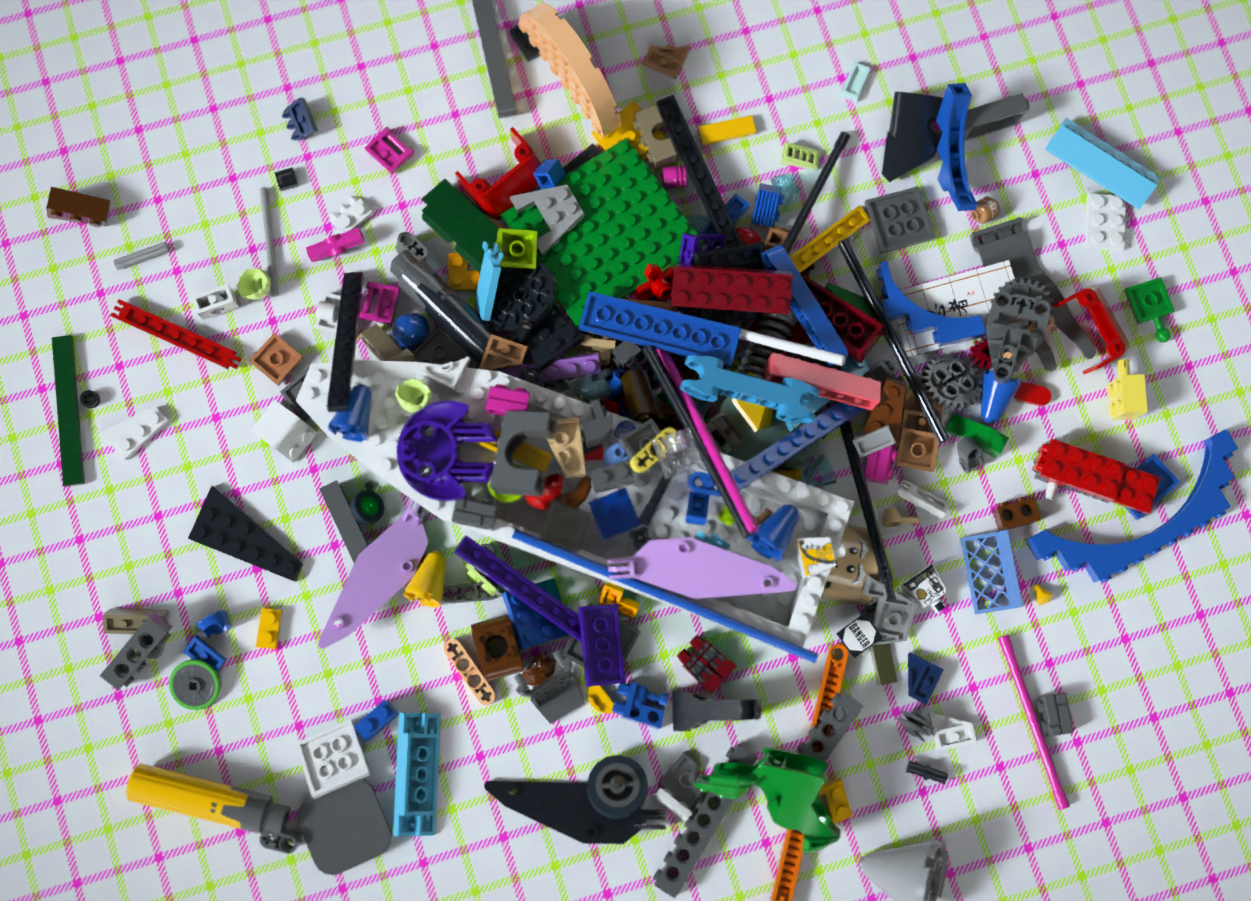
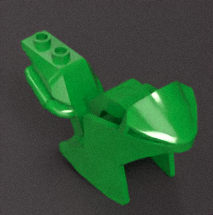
M764 747L765 755L755 765L743 762H718L714 765L711 775H698L694 786L698 787L699 790L715 793L723 799L730 798L736 800L754 784L760 787L768 801L767 809L773 822L787 830H799L804 835L802 851L806 855L823 850L840 839L841 830L834 824L818 796V792L825 782L823 774L828 767V763L821 759L792 751Z

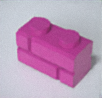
M502 384L490 386L486 413L505 416L506 411L528 412L530 393L526 389L519 387L515 388V390L507 389V386Z
M894 445L867 455L864 476L867 482L888 485L889 480L893 479L894 469H892L893 461L896 462L898 457V450H896Z

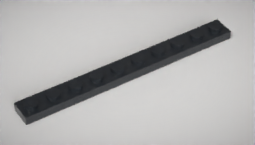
M674 95L658 100L657 107L716 234L726 235L724 248L744 245Z
M363 272L344 273L327 399L328 412L349 411L364 281Z

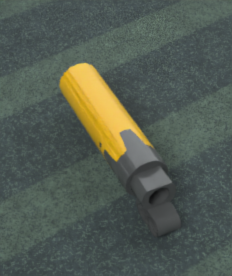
M139 763L129 777L126 788L128 801L261 834L260 843L266 849L290 854L301 845V834L296 830L286 828L291 807L274 803L273 797L270 795ZM287 838H291L295 845H289Z

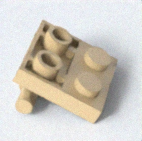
M583 335L585 341L577 346V353L590 354L598 352L601 368H607L610 365V358L613 357L612 350L616 348V341L609 337L595 339L591 335Z

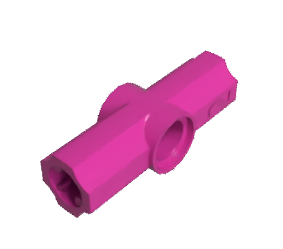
M355 228L343 234L339 233L325 238L324 241L306 247L311 262H316L328 256L332 257L346 252L347 249L365 243L360 228Z

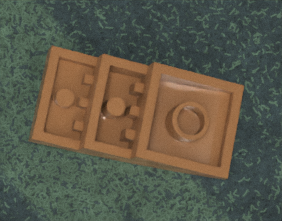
M905 391L899 445L897 447L898 457L895 466L934 472L939 442L912 391ZM935 400L931 403L940 421H942L943 404L937 406L938 401Z

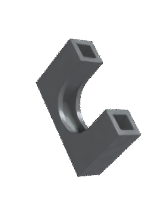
M505 412V417L501 423V435L497 441V454L493 460L494 468L489 478V487L497 494L543 495L546 477L539 470L514 468L513 455L516 448L528 439H554L557 419L551 413Z

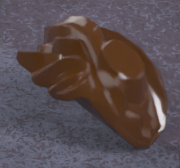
M547 651L537 655L531 661V665L522 673L528 685L538 686L553 676L557 661L555 658L546 656Z

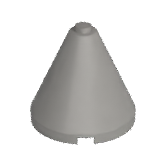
M933 840L867 853L865 857H861L859 868L862 869V873L894 901H937V898L942 896L945 884L948 851L942 850V846L946 847L945 842Z

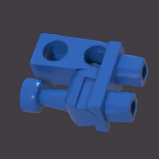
M635 682L630 684L620 683L616 694L626 696L625 703L614 701L612 712L621 715L622 719L640 723L653 729H661L665 711L646 706L647 701L657 702L658 707L665 709L669 693L661 692L659 695L648 691L646 686Z

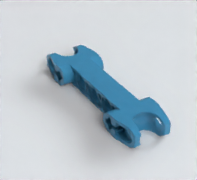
M687 356L685 360L687 367L698 372L700 380H683L680 389L697 399L713 402L717 400L718 395L776 409V418L789 423H812L815 420V414L804 409L800 399H815L819 395V390L804 381L784 378L782 379V384H777L723 369L724 362L721 359L710 356Z

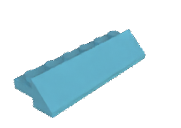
M1065 118L1044 149L1137 209L1143 206L1161 178L1068 118Z
M399 713L393 836L435 835L441 714Z

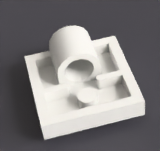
M323 293L322 300L318 303L316 309L315 330L336 334L341 296Z

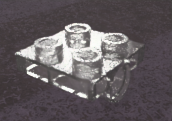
M690 428L652 441L665 479L703 466Z

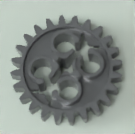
M943 353L941 357L936 355L934 359L931 358L928 364H926L921 374L923 376L921 382L925 383L923 388L928 390L927 396H932L931 402L938 401L937 406L943 404L944 410L950 406L951 411H954L956 407L961 411L963 408L968 409L970 405L973 406L981 396L983 382L979 381L982 376L976 374L978 368L972 369L973 363L967 364V358L960 360L959 354L954 358L952 353L948 357ZM964 371H966L965 373H966L967 378H966V380H965V381L963 382V384H962V381H963V379H964V376H963V377H960V376L962 375V373H963ZM942 380L940 388L943 387V389L940 393H938L937 385Z

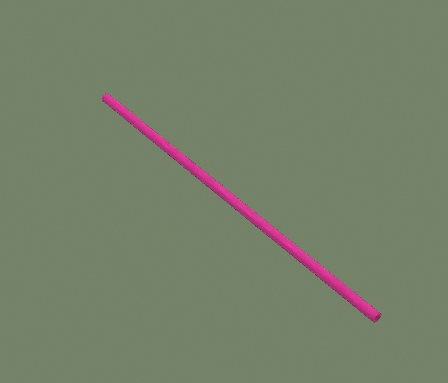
M634 293L629 295L631 299L637 300L634 297ZM656 349L749 533L758 531L759 528L691 395L680 389L683 379L669 352Z

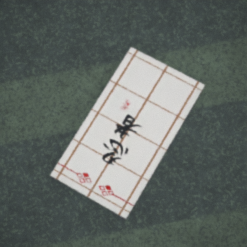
M1007 260L900 291L917 306L937 315L954 318L981 315L985 328L992 306L990 301L995 300L994 292H1000L998 287L1006 289L1005 282L1012 285V279L1015 278L1011 263ZM1000 299L998 303L1000 305H1007L1008 301ZM1023 304L1019 308L1017 318L1000 314L997 323L1017 328L1029 325V321L1021 319L1024 308ZM907 317L896 320L908 358L957 345L952 344L939 348L938 343L933 341L932 332L934 330L912 335L911 330L906 328L905 319Z

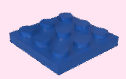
M554 578L534 583L563 603ZM510 592L502 593L520 650L569 635Z

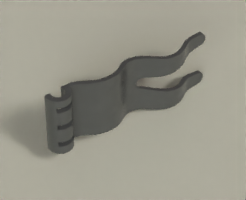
M1022 217L970 234L972 247L976 253H979L983 267L1009 260L1017 284L1020 282V278H1023L1024 283H1027L1030 278L1031 285L1038 281L1037 288L1045 286L1043 293L1050 291L1047 299L1053 298L1054 301L1050 303L1051 306L1064 300L1058 287L1039 266L1028 232L1023 231ZM1011 225H1013L1014 235L1011 233ZM995 230H997V235H998L999 240H996V238H995V235H994V231H995ZM980 235L983 245H980L978 240V236ZM1065 303L1050 311V313L1054 314V324L1077 345L1086 359H1092L1096 354L1093 344L1073 318L1067 304ZM1028 321V323H1029L1028 325H1024V326H1021V327H1019V328H1021V329H1026V330H1027V328H1028L1033 322H1032V321ZM1044 339L1043 344H1040L1035 352L1040 357L1044 369L1048 372H1053L1057 368V364L1051 348Z

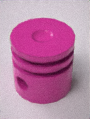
M682 165V167L677 166V168L675 166L662 167L664 189L677 188V186L679 188H682V186L686 187L685 165Z

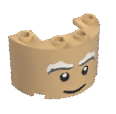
M846 525L839 544L844 545L845 556L835 558L836 566L830 569L821 599L867 606L869 602L874 600V597L866 596L862 593L867 574L879 581V570L867 528Z

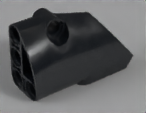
M894 92L890 127L887 132L881 173L889 182L935 158L942 131H933L932 125L937 122L936 119L943 100L942 97Z

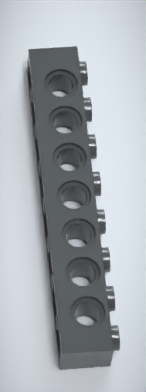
M735 745V747L731 746L725 755L728 758L726 762L736 761L754 765L758 757L738 745ZM707 792L704 799L700 798L694 808L697 810L696 813L685 822L684 826L686 829L683 835L679 833L676 837L674 850L672 852L668 851L663 860L665 862L662 870L658 868L652 878L655 880L654 886L674 899L676 898L733 799H723L715 793ZM713 796H717L720 799L719 806L715 808L709 805V800ZM702 814L709 815L710 820L706 825L699 823V817ZM693 831L699 833L697 842H690L688 839L689 834ZM681 849L689 851V856L685 860L678 858V852ZM670 867L678 869L679 872L676 877L672 878L667 875Z

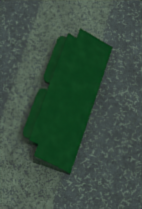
M443 179L421 199L427 205L421 210L423 212L422 220L447 243L456 242V252L480 273L485 253L482 247L483 243L487 241L488 249L493 248L494 242H497L499 227L447 179ZM501 267L500 273H502V271H503L506 267Z

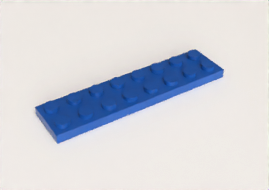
M590 291L579 324V330L642 346L651 345L652 348L683 356H710L721 359L724 362V366L732 367L741 333V328Z

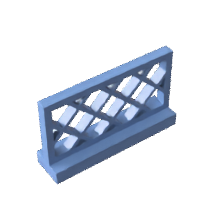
M1008 530L960 538L975 615L1023 607ZM996 536L997 546L994 550L983 544L987 538ZM973 540L979 544L974 554L966 549L965 541ZM981 546L991 552L986 561L976 556ZM993 554L1000 558L1001 561L997 570L987 563ZM973 558L983 563L978 572L970 568L969 563ZM985 565L995 571L989 581L979 574ZM997 573L1005 581L1001 589L991 583ZM977 576L987 582L981 592L974 588L973 585ZM988 585L999 591L993 600L983 594ZM1000 593L1008 597L1009 605L1000 606L995 602ZM981 596L991 602L987 609L978 610L977 601Z

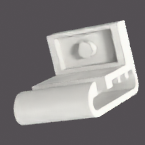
M276 400L271 403L250 429L293 463L317 434L314 429Z

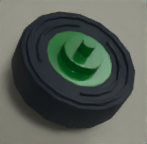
M360 491L353 496L350 502L351 514L361 524H374L384 514L383 500L374 491Z

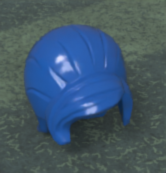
M402 314L395 319L392 331L395 339L398 340V346L402 350L407 348L412 352L425 340L429 327L427 320L420 314Z

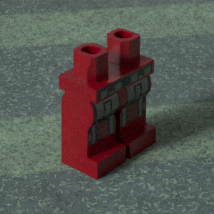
M695 635L689 643L696 651L690 655L683 649L677 655V658L683 664L682 667L709 694H712L723 682L721 678L726 679L737 665L723 655L708 640L704 641Z

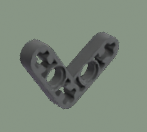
M481 545L484 548L487 547L488 550L492 551V554L496 556L495 549L492 547V545ZM484 577L492 586H494L498 590V584L496 582H494L489 577ZM480 581L479 584L446 586L443 588L442 599L448 604L489 601L495 599L497 595L488 597L486 593H482V598H478L479 591L477 587L484 584ZM469 587L475 590V596L470 599L464 595L465 590ZM458 588H462V600H459V596H453L452 600L445 597V594L450 589L453 593H459Z

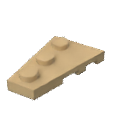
M579 417L557 419L554 439H547L565 478L586 476Z

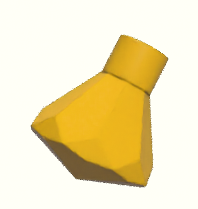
M1039 584L1032 587L1036 593L1038 605L1049 603L1054 596L1053 593L1042 589Z

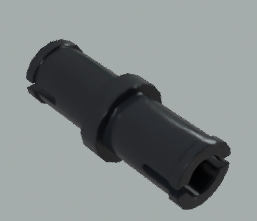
M911 760L907 764V773L921 776L926 781L930 779L944 785L946 784L948 772Z

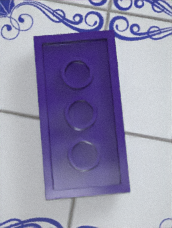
M618 604L578 607L586 687L626 683Z

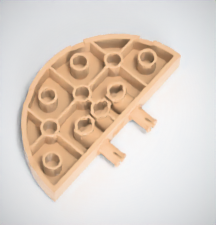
M541 2L521 14L518 25L523 33L526 32L529 35V41L532 46H537L540 50L539 54L543 61H548L551 72L555 76L558 75L561 79L562 87L565 90H569L573 102L576 105H580L583 116L591 120L594 131L597 134L600 133L604 138L621 126L620 114L618 111L615 112L616 102L599 67L594 68L590 52L573 28L564 18L560 20L557 17L559 15L558 11L552 6Z

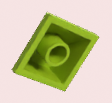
M499 228L496 243L499 247L498 250H501L503 253L500 267L536 269L537 231Z

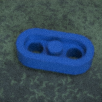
M695 472L689 477L688 485L693 492L721 497L719 491L714 488L715 484L709 473ZM695 480H701L702 485L696 486Z

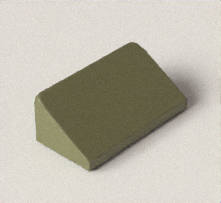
M889 643L871 646L870 651L878 685L898 682Z

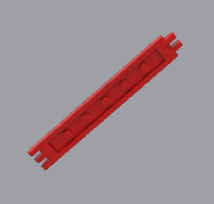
M118 299L117 303L123 307L114 306L113 308L115 311L120 312L119 315L112 312L110 314L112 318L225 369H229V367L237 369L238 365L232 363L233 360L237 362L242 360L236 356L237 352Z

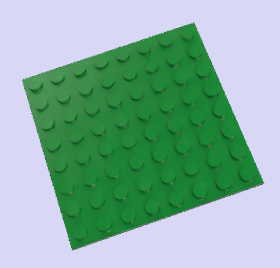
M625 138L569 172L559 182L557 186L568 185L585 217L569 233L566 232L559 239L560 241L548 250L545 256H542L537 247L536 262L543 263L555 276L557 283L556 298L578 328L589 291L619 299L626 298L634 293L639 285L648 281L644 275L648 264H657L662 271L669 266L674 267V263H679L683 233L698 234ZM536 205L519 214L515 207H512L500 215L509 229L537 231V238L551 231ZM702 240L700 242L699 250L705 245V243Z

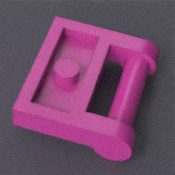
M385 127L364 148L391 175L415 153L411 147L408 148L401 142L389 127ZM389 139L403 153L399 156L383 140Z
M367 282V294L359 319L392 325L400 288ZM379 291L374 314H369L374 293Z

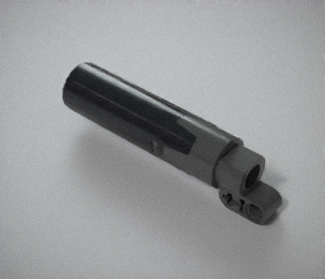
M410 232L400 233L396 244L398 255L392 260L390 272L399 279L398 286L480 365L491 334L503 337L486 320H482L481 316L426 263L427 248Z

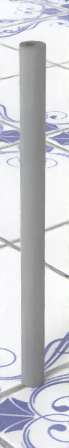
M266 187L260 188L268 272L271 279L270 290L271 296H278L268 191Z

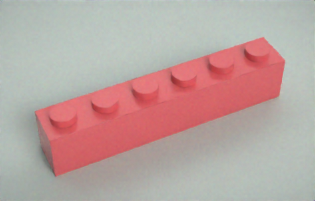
M772 353L766 361L764 377L766 381L782 384V379L784 378L798 379L819 390V397L868 410H873L880 402L881 382L872 378L861 377L854 373H846L835 368L821 366L817 363H809L798 358L784 356L780 353Z

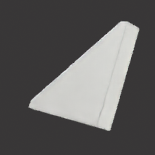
M467 356L464 359L449 362L428 371H422L421 376L455 391L471 358Z

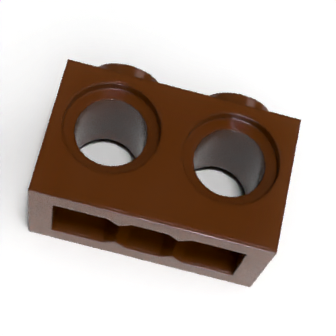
M1027 496L1015 499L1016 503L1009 504V501L998 503V507L992 510L998 531L1009 530L1040 521L1035 499H1027ZM1022 506L1028 509V515L1022 513ZM1004 511L1010 514V520H1006L1003 517Z

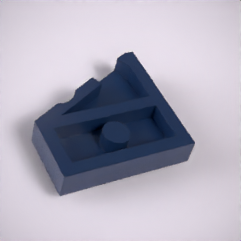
M909 652L908 696L927 705L944 669Z

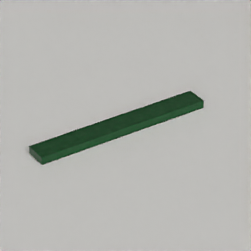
M73 336L52 337L63 486L84 485Z

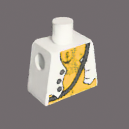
M828 537L799 538L795 540L803 579L834 568L836 566L835 558L845 556L844 545L832 546L831 539Z

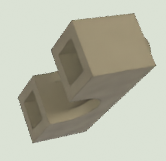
M654 105L635 112L633 124L636 131H640L642 146L648 150L647 158L649 163H653L656 169L675 162L677 154L670 138L657 140L652 135L655 131L662 129L663 124L657 106Z

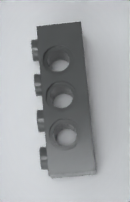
M153 612L104 669L100 677L118 691L123 686L127 688L135 679L132 675L136 671L139 673L146 666L147 663L144 661L147 657L152 658L159 650L157 645L160 642L164 644L171 636L169 631L173 626ZM147 634L151 635L154 641L148 640ZM134 649H138L141 652V656L137 655ZM122 664H126L129 670L124 669Z
M844 691L840 694L836 693L830 701L832 703L830 709H825L819 717L820 723L817 727L814 725L808 733L809 739L806 743L802 742L796 752L826 761L864 705ZM838 708L844 711V717L840 720L835 717V711ZM827 724L833 728V733L830 736H826L823 732V728ZM814 741H819L822 745L819 752H814L812 749Z

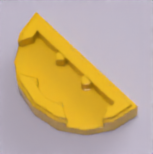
M589 687L588 699L592 707L604 714L614 713L612 712L614 702L603 687Z

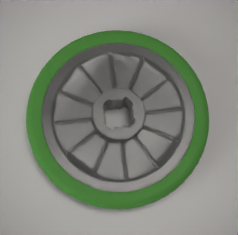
M195 659L187 660L177 665L172 671L169 679V689L174 700L182 707L190 710H201L209 707L217 699L220 692V679L215 669L208 663ZM196 682V683H197V687H193V686H192L193 683Z

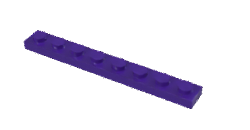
M467 535L462 538L453 553L581 642L580 622L577 613Z

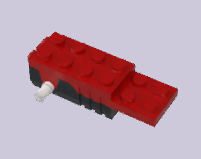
M1064 433L1061 442L1051 438L1038 448L1039 456L1034 459L1032 470L1036 473L1035 479L1048 484L1046 499L1053 500L1059 486L1079 494L1082 493V495L1088 497L1091 496V498L1097 500L1100 499V501L1106 503L1112 502L1145 514H1150L1160 477L1126 466V463L1070 445L1072 435L1069 433Z

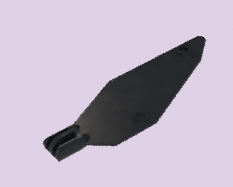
M487 781L484 784V789L505 807L583 844H625L640 830H666V825L659 824L665 823L666 817L655 816L665 815L666 810L639 809L635 814L624 819H611L601 815L589 801L586 783ZM515 789L516 793L510 794L509 791Z

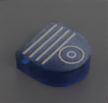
M621 421L617 425L613 437L620 439L634 430L636 426L631 421Z

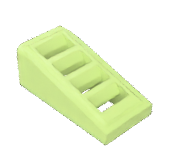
M785 142L780 164L817 170L820 151ZM789 151L792 152V157L788 156ZM796 153H799V159H795ZM803 154H807L806 161H802ZM810 155L814 156L813 163H809Z

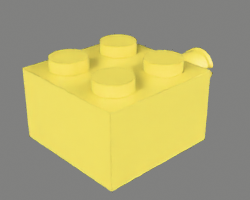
M1124 359L1117 360L1118 377L1111 381L1107 387V394L1110 396L1108 410L1112 420H1135L1148 412L1145 375H1130L1129 359H1125V361Z

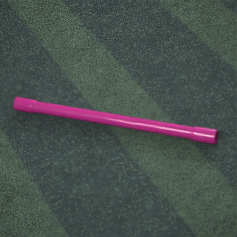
M1009 635L999 637L998 641L1009 666L1047 773L1058 810L1069 808L1068 799L1056 772L1019 668Z

